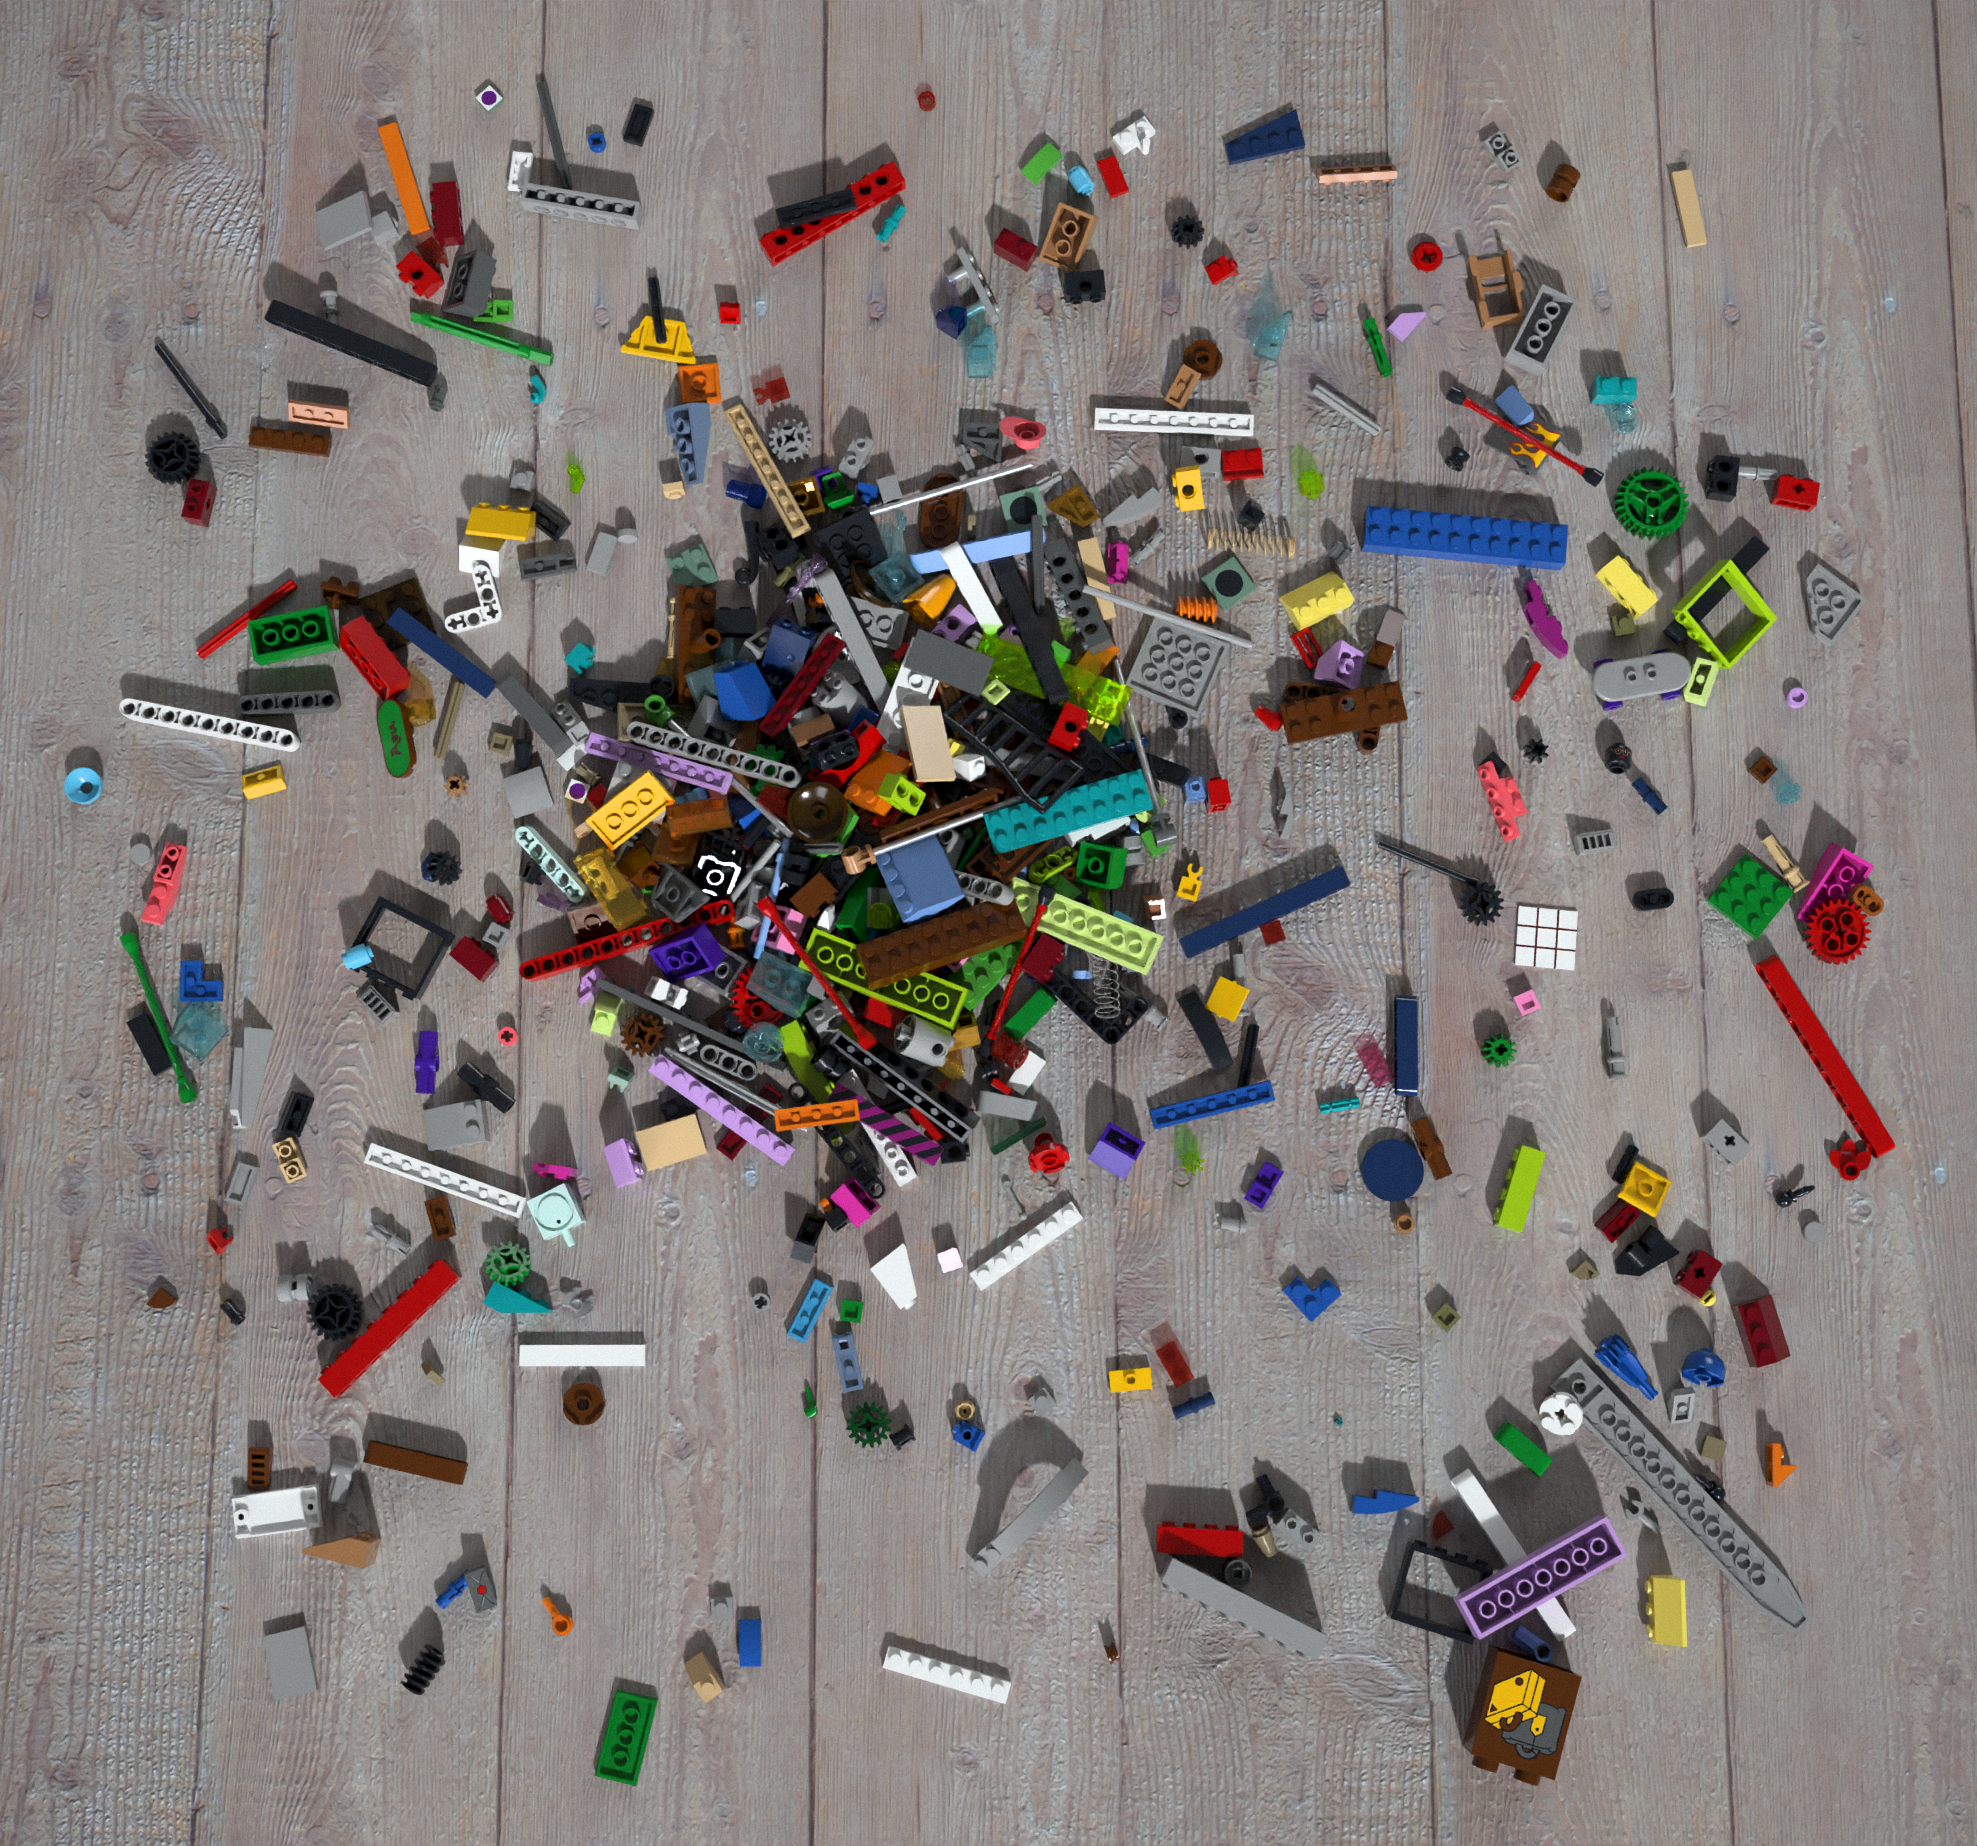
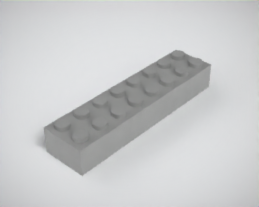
M1169 1553L1159 1575L1164 1588L1175 1592L1177 1589L1181 1591L1184 1598L1192 1602L1195 1599L1199 1600L1202 1607L1212 1612L1214 1609L1218 1610L1221 1616L1229 1621L1238 1620V1623L1241 1624L1240 1626L1249 1631H1252L1253 1628L1258 1630L1260 1636L1269 1641H1272L1273 1638L1276 1639L1281 1647L1289 1651L1292 1648L1296 1649L1299 1656L1309 1661L1311 1658L1318 1660L1328 1638V1635L1323 1630L1240 1588L1232 1587L1226 1581Z

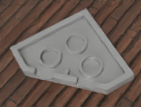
M1817 564L1804 580L1813 636L1830 648L1867 599L1824 567Z

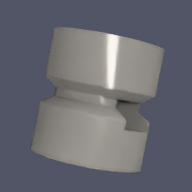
M1129 836L1115 840V846L1128 848L1125 870L1146 865L1144 853L1140 852L1142 849L1141 836Z
M310 1273L297 1274L296 1277L293 1275H279L277 1280V1296L280 1302H292L295 1298L298 1301L312 1299L314 1284Z

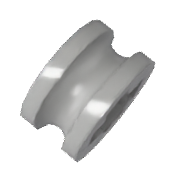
M758 1293L752 1298V1307L758 1312H764L769 1309L771 1299L765 1293ZM761 1296L765 1297L764 1301L767 1300V1305H763L762 1309L757 1307L759 1304L756 1305V1300L760 1299Z

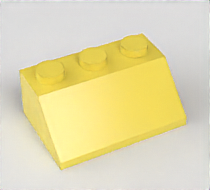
M1334 571L1280 597L1297 631L1311 627L1350 607L1355 600L1346 583Z
M1648 1575V1580L1645 1581V1591L1648 1594L1646 1614L1649 1615V1624L1646 1626L1647 1636L1650 1637V1641L1656 1644L1687 1647L1685 1580L1674 1575Z

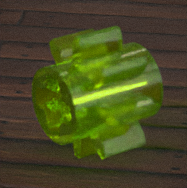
M1188 1150L1187 1157L1180 1156L1184 1161L1179 1167L1184 1166L1186 1169L1184 1174L1192 1171L1193 1176H1195L1196 1169L1203 1170L1200 1163L1205 1160L1198 1158L1199 1152L1192 1155L1191 1151ZM1189 1157L1197 1161L1194 1169L1186 1164L1189 1161Z

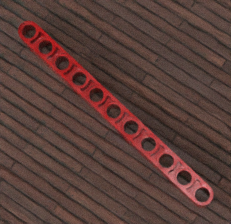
M728 900L713 902L699 907L686 918L691 919V924L688 927L682 926L684 920L677 923L669 917L662 918L526 961L521 964L519 973L524 979L530 982H537L664 942L678 933L701 923H705L708 928L734 919L736 908ZM730 906V912L727 915H722V908ZM705 912H710V919L702 921V915ZM671 924V931L663 933V927ZM651 930L652 936L644 940V933ZM628 936H632V943L625 946L624 940ZM612 942L613 948L611 951L605 952V945ZM592 948L593 955L590 958H586V951ZM569 955H573V962L566 964V958ZM554 961V967L551 970H547V963ZM530 967H534V974L528 977L527 970Z
M1773 954L1757 963L1755 969L1868 1151L1877 1159L1895 1148L1893 1139L1780 959Z

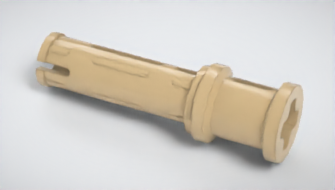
M670 598L671 612L668 615L670 631L666 659L676 660V598Z
M1772 834L1761 841L1783 871L1784 879H1788L1793 886L1794 893L1810 884V881H1806L1799 871V866H1794Z

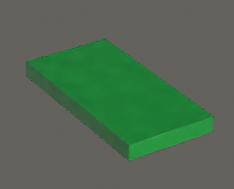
M621 1689L616 1690L595 1772L596 1777L637 1786L658 1703L657 1698Z

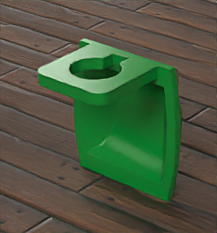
M839 471L822 477L827 494L823 498L826 505L833 510L843 509L852 503L854 491L850 488L846 489ZM831 478L839 480L838 491L836 492L828 486V481Z

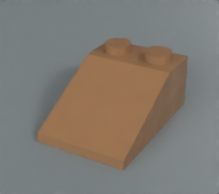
M1059 202L1038 259L1065 271L1076 272L1100 217L1064 202Z
M363 1531L362 1534L358 1533L314 1544L302 1549V1554L364 1569L375 1563L381 1538L375 1537V1533Z

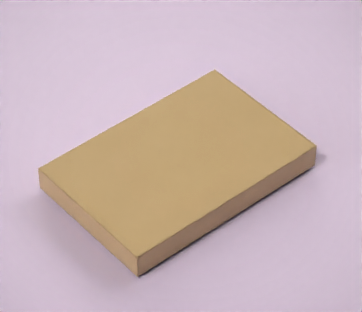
M695 1113L635 1132L647 1171L708 1152Z

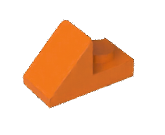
M1766 1442V1484L1772 1487H1778L1798 1467L1793 1464H1781V1460L1784 1459V1450L1780 1443Z

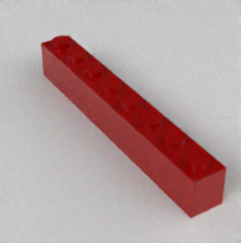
M445 1259L433 1261L428 1266L429 1271L424 1276L422 1274L419 1275L412 1282L414 1286L411 1289H405L397 1297L398 1301L394 1305L390 1304L382 1311L383 1316L378 1321L376 1319L373 1320L366 1327L368 1331L363 1335L359 1334L351 1342L352 1346L348 1350H342L336 1356L337 1361L332 1366L330 1364L327 1365L320 1372L322 1375L317 1380L334 1398L340 1397L462 1278Z

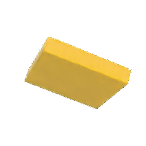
M1634 1161L1623 1182L1618 1197L1655 1217L1659 1212L1671 1181Z

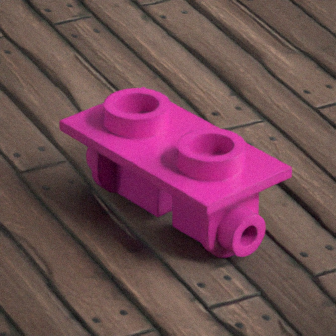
M1115 541V544H1108V583L1127 584L1128 545H1123L1122 541Z

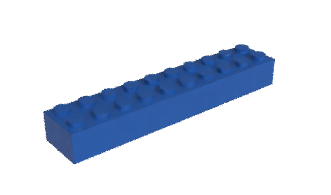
M1368 506L1364 513L1361 551L1560 571L1566 564L1568 525Z

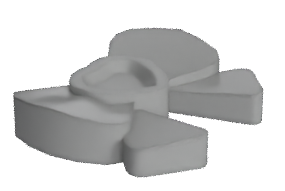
M582 1287L572 1288V1291L564 1296L562 1306L570 1307L577 1312L580 1319H583L590 1313L591 1307L595 1304L593 1295L582 1302L580 1298L578 1299Z

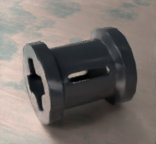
M907 1424L895 1434L891 1433L889 1435L898 1451L911 1440H916L914 1433Z

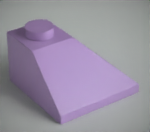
M1339 640L1318 659L1314 679L1335 688L1357 689L1366 654L1345 641Z

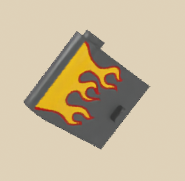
M1504 415L1503 420L1511 423L1506 415ZM1533 417L1532 421L1518 427V429L1520 428V430L1525 431L1531 437H1535L1555 449L1563 437L1559 429ZM1497 425L1485 442V445L1519 461L1521 471L1528 476L1536 475L1550 456L1548 453L1546 454V452L1544 453L1537 449V447L1524 441V439L1522 440V438L1515 436L1509 430L1507 431L1500 427V425Z

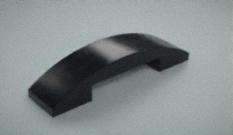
M1194 990L1177 999L1181 1010L1190 1022L1205 1050L1214 1071L1217 1072L1234 1063L1217 1027L1196 991Z

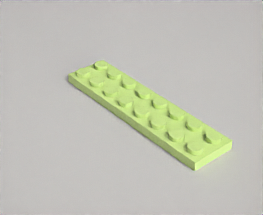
M1014 877L1008 887L1014 891V899L1024 923L1030 928L1035 916L1034 914L1037 911L1038 893L1041 887ZM1057 893L1053 901L1047 906L1046 911H1044L1036 930L1144 975L1148 974L1164 939L1159 934Z

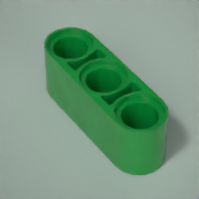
M1042 986L1004 1025L1003 1029L1016 1042H1019L1054 1006L1058 999L1046 987Z
M1506 1420L1492 1436L1538 1477L1553 1462L1547 1454Z

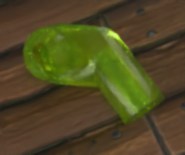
M570 464L567 467V473L572 478L573 483L569 491L579 495L585 481V476L579 466Z

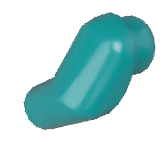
M534 375L530 378L535 387L533 395H530V400L535 404H540L544 401L547 388L539 375Z

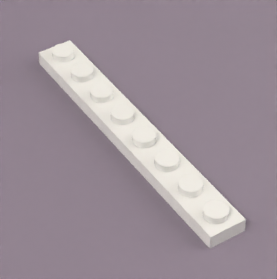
M1095 408L1094 430L1253 436L1254 415Z
M371 1143L364 1160L366 1164L517 1218L521 1217L527 1201L525 1197Z

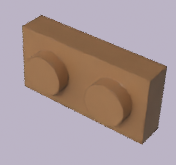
M1183 364L1164 400L1183 410L1202 374Z

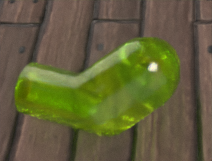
M1091 885L1088 889L1089 900L1094 909L1104 912L1106 909L1098 896L1103 890L1100 887Z

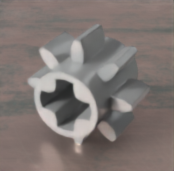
M686 1029L678 1033L680 1038L676 1040V1043L681 1053L687 1052L689 1056L697 1053L696 1047L700 1046L701 1043L695 1031L690 1033Z

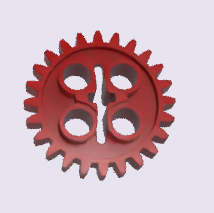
M1834 898V901L1827 899L1826 905L1818 903L1820 909L1812 908L1814 915L1807 914L1810 922L1803 923L1808 926V929L1802 931V933L1808 934V937L1804 938L1803 941L1810 942L1806 948L1814 949L1811 953L1812 956L1819 955V961L1825 960L1827 964L1833 962V964L1839 965L1840 961L1844 964H1848V959L1854 961V954L1862 955L1859 949L1867 948L1863 942L1870 941L1866 934L1871 933V930L1866 929L1870 922L1864 921L1867 914H1860L1862 911L1861 907L1855 908L1856 903H1849L1847 899H1842L1841 901L1838 898ZM1845 914L1846 917H1847V920H1846V922L1843 924L1842 921H1841V918H1842V916ZM1824 920L1827 921V927L1825 929L1822 928V922ZM1848 934L1852 936L1850 943L1846 941ZM1831 939L1832 947L1828 949L1827 942Z
M759 964L758 966L751 965V969L744 968L745 974L738 973L740 980H733L736 987L730 988L734 992V995L728 996V998L734 999V1002L729 1005V1007L735 1008L732 1015H739L737 1021L743 1022L742 1026H749V1029L756 1030L757 1028V1030L763 1031L765 1028L770 1030L771 1025L778 1026L777 1020L784 1021L782 1014H789L786 1007H792V1004L788 1003V999L793 998V996L788 995L792 988L786 986L790 980L783 979L785 973H779V968H773L772 965L765 966V964ZM769 980L770 986L767 989L766 982ZM751 985L752 991L748 994V987ZM776 992V994L772 996H763V994L770 995ZM773 1000V1001H774V1006H773V1008L771 1009L770 1003H771V1001ZM756 1006V1012L753 1014L752 1008Z

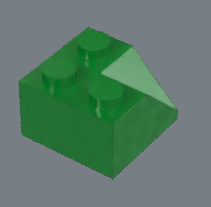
M1081 841L1075 882L1105 889H1122L1128 848Z

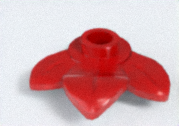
M1847 1139L1841 1144L1839 1151L1830 1150L1829 1160L1832 1166L1838 1169L1841 1178L1852 1181L1858 1178L1860 1171L1868 1168L1871 1161V1152H1858L1854 1143ZM1847 1167L1851 1168L1850 1174L1846 1173Z

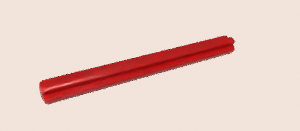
M292 579L286 581L198 647L196 653L202 659L206 658L248 626L247 621L258 619L298 588L296 583Z

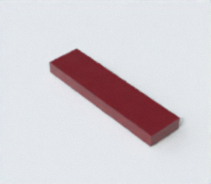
M767 1082L757 1094L775 1105L783 1097L779 1091ZM751 1103L744 1111L746 1115L759 1124H762L769 1115L768 1112ZM730 1129L716 1149L733 1161L748 1141Z

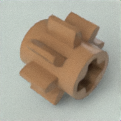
M454 773L453 777H446L447 785H443V788L449 789L447 792L448 796L451 797L455 794L456 798L460 799V795H467L466 787H469L470 784L464 782L466 780L464 775L459 778ZM455 783L460 785L458 789L453 786Z

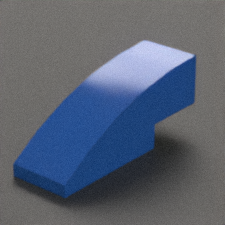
M1374 1489L1373 1497L1352 1494L1350 1511L1357 1514L1394 1512L1419 1502L1420 1497Z

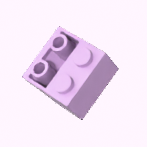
M623 1138L603 1148L617 1188L643 1180L641 1175L644 1174L641 1163L636 1161L635 1155H637V1150L634 1143Z

